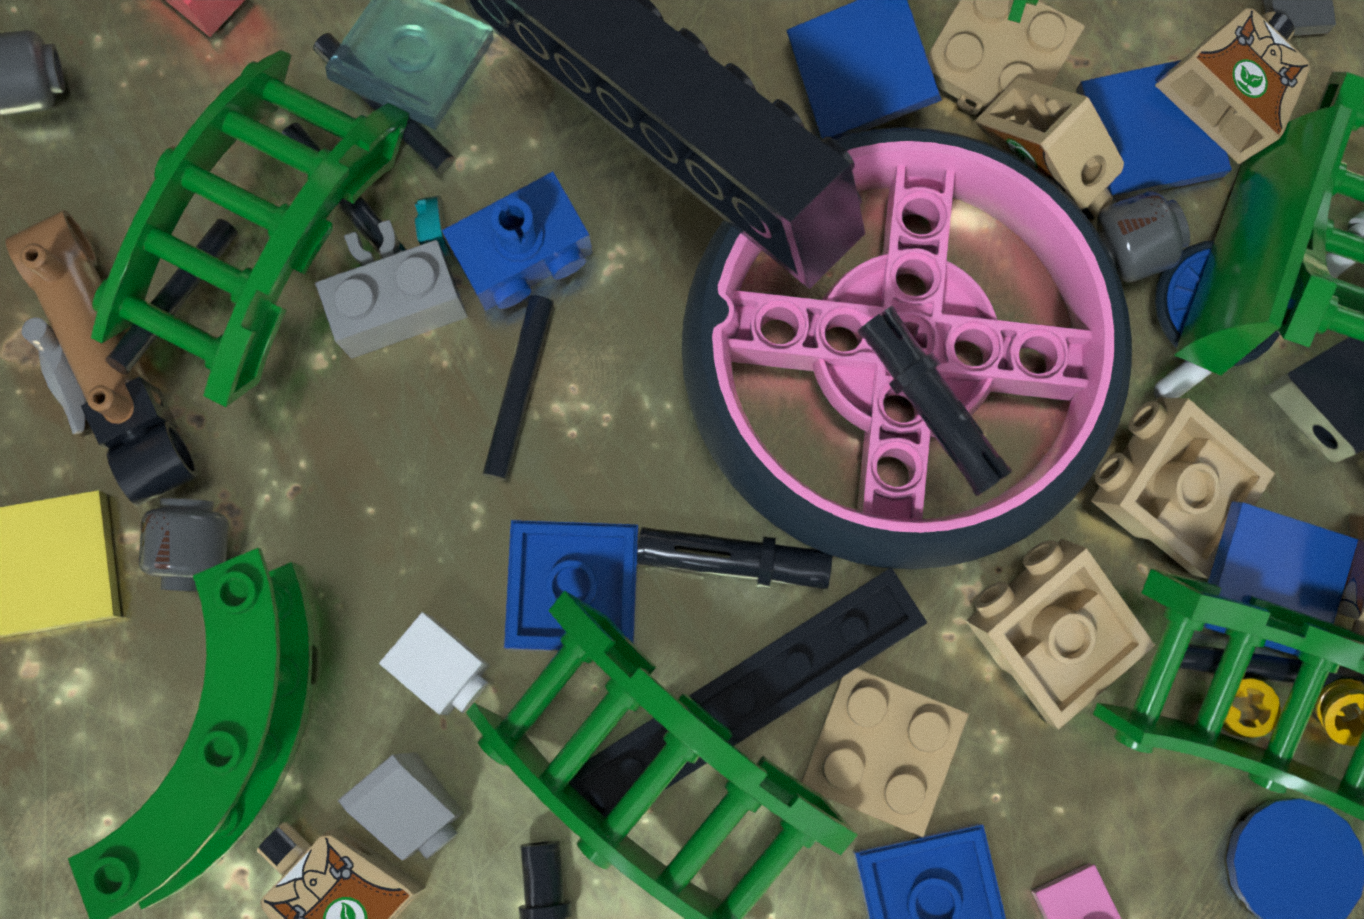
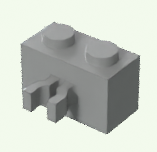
M387 220L378 223L384 238L383 244L379 248L383 259L375 261L372 254L363 249L362 241L356 232L344 235L349 251L361 266L315 282L335 342L351 359L468 317L448 260L437 240L399 253V241L391 221Z

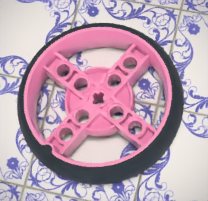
M878 129L839 137L834 140L845 148L855 164L853 175L857 192L889 188L883 255L872 258L845 273L833 284L822 300L740 291L751 265L762 250L727 221L723 220L712 236L697 266L684 313L682 361L690 408L700 435L713 460L730 484L756 511L773 525L798 541L844 560L881 568L892 567L893 569L914 570L947 567L974 561L999 552L1027 538L1051 521L1076 497L1089 481L1106 454L1122 417L1128 396L1132 368V335L1122 284L1108 250L1096 229L1081 209L1057 184L1038 169L1012 153L978 139L934 129ZM952 198L977 207L996 218L1017 234L1034 251L1049 271L1060 291L1069 314L1072 329L997 320L994 309L981 287L966 272L947 261ZM910 214L923 216L931 225L932 232L921 235L912 233L905 227L902 217ZM902 274H912L919 277L926 287V293L921 296L905 294L899 289L896 277ZM891 306H894L897 310V314L926 355L933 352L941 364L936 369L971 416L983 404L990 392L1071 401L1058 437L1036 467L1010 489L980 506L958 514L922 519L930 437H934V435L915 408L914 419L910 422L900 423L887 416L883 400L889 396L896 395L889 385L893 377L865 339L857 332L878 314L882 316L881 313ZM771 320H781L792 327L795 337L786 344H775L763 336L761 327ZM834 327L849 329L855 335L858 347L846 352L835 350L828 344L825 333ZM962 341L975 344L983 354V364L972 367L962 363L955 354L954 344ZM1030 348L1040 353L1046 363L1045 373L1035 374L1025 369L1020 362V349ZM731 362L814 371L817 382L830 404L850 423L865 431L857 510L832 501L806 486L786 470L767 450L743 411L736 391ZM903 391L897 394L899 396L905 397L908 400ZM885 457H893L903 462L909 475L907 484L901 487H893L884 483L877 473L878 460Z

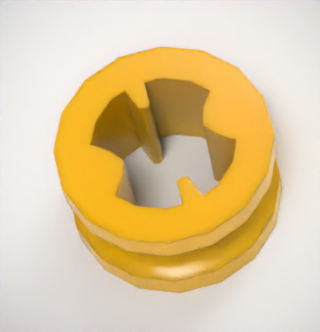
M1252 678L1242 679L1235 697H1248V691L1253 694L1251 705L1260 710L1257 719H1245L1244 726L1239 722L1241 711L1231 706L1222 730L1229 735L1240 738L1261 737L1271 732L1275 728L1281 714L1279 697L1272 687L1260 680Z
M1341 679L1326 685L1322 689L1315 705V714L1320 723L1324 726L1329 737L1338 744L1356 746L1364 729V684L1361 681ZM1350 703H1356L1360 708L1354 709L1357 717L1343 722L1340 717L1345 716L1342 708Z

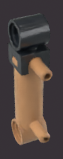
M62 210L7 237L5 242L9 255L17 270L30 288L35 291L87 401V403L81 405V408L98 444L108 449L106 454L108 464L126 497L134 505L141 506L198 477L194 459L186 443L176 430L178 426L160 389L150 384L140 361L135 364L127 375L119 373L106 362V357L126 334L125 330L102 344L91 338L97 314L93 310L92 303L94 295L102 282L95 269V266H97L95 253L73 216L68 211Z

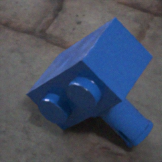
M553 171L442 230L455 258L485 311L496 305L499 309L516 305L529 296L531 286L550 276L558 280L575 273L585 265V257L593 254L590 235Z

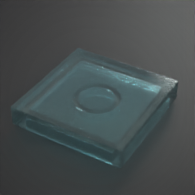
M371 0L325 66L327 79L381 105L390 103L410 113L409 118L436 130L494 41L493 27L439 2L428 0Z

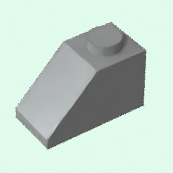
M416 752L391 755L338 800L347 813L402 861L415 855L418 851L422 853L426 860L434 855L458 834L451 823L464 813Z

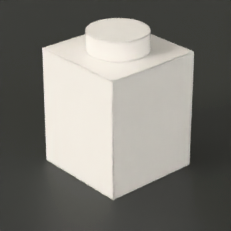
M423 612L379 662L383 668L439 715H449L455 707L464 713L481 695L488 684L481 676L490 664L433 616Z

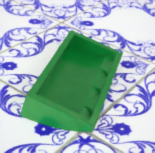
M1336 105L1319 109L1288 121L1280 139L1242 162L1175 351V356L1222 376L1281 327L1352 109Z

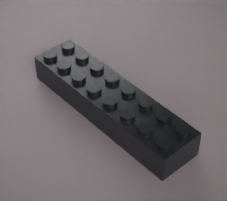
M465 0L471 13L809 289L866 234L860 209L862 199L856 190L853 175L855 164L845 148L830 137H825L821 141L804 127L801 118L787 103L780 99H776L771 103L759 94L753 82L744 71L733 63H728L724 67L713 59L705 45L693 32L687 28H682L679 31L675 30L664 21L661 13L650 0Z

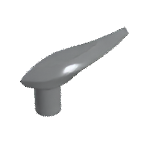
M31 318L24 323L22 335L37 348L41 371L48 388L64 408L72 434L82 433L85 427V414L81 405L86 403L83 392L52 327L41 318Z

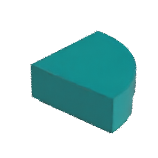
M436 195L417 199L415 207L418 215L415 218V227L419 244L423 245L437 240L446 257L452 256L450 246L442 232L447 226L441 196Z

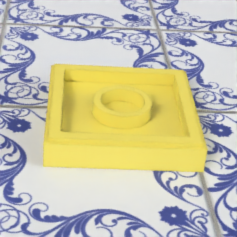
M97 490L0 507V638L121 617L107 493Z

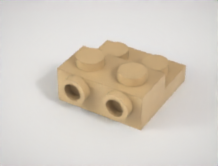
M1158 397L1156 401H1149L1143 404L1131 417L1129 430L1134 435L1123 452L1109 456L1099 466L1095 474V482L1100 487L1091 501L1134 537L1151 540L1189 573L1209 579L1231 502H1244L1255 506L1275 473L1189 398Z
M1061 539L1059 542L1054 540L1044 541L1033 547L1023 559V564L1027 569L1009 584L997 582L985 588L974 601L978 611L966 620L999 667L1015 678L1046 722L1058 730L1156 646L1088 549Z

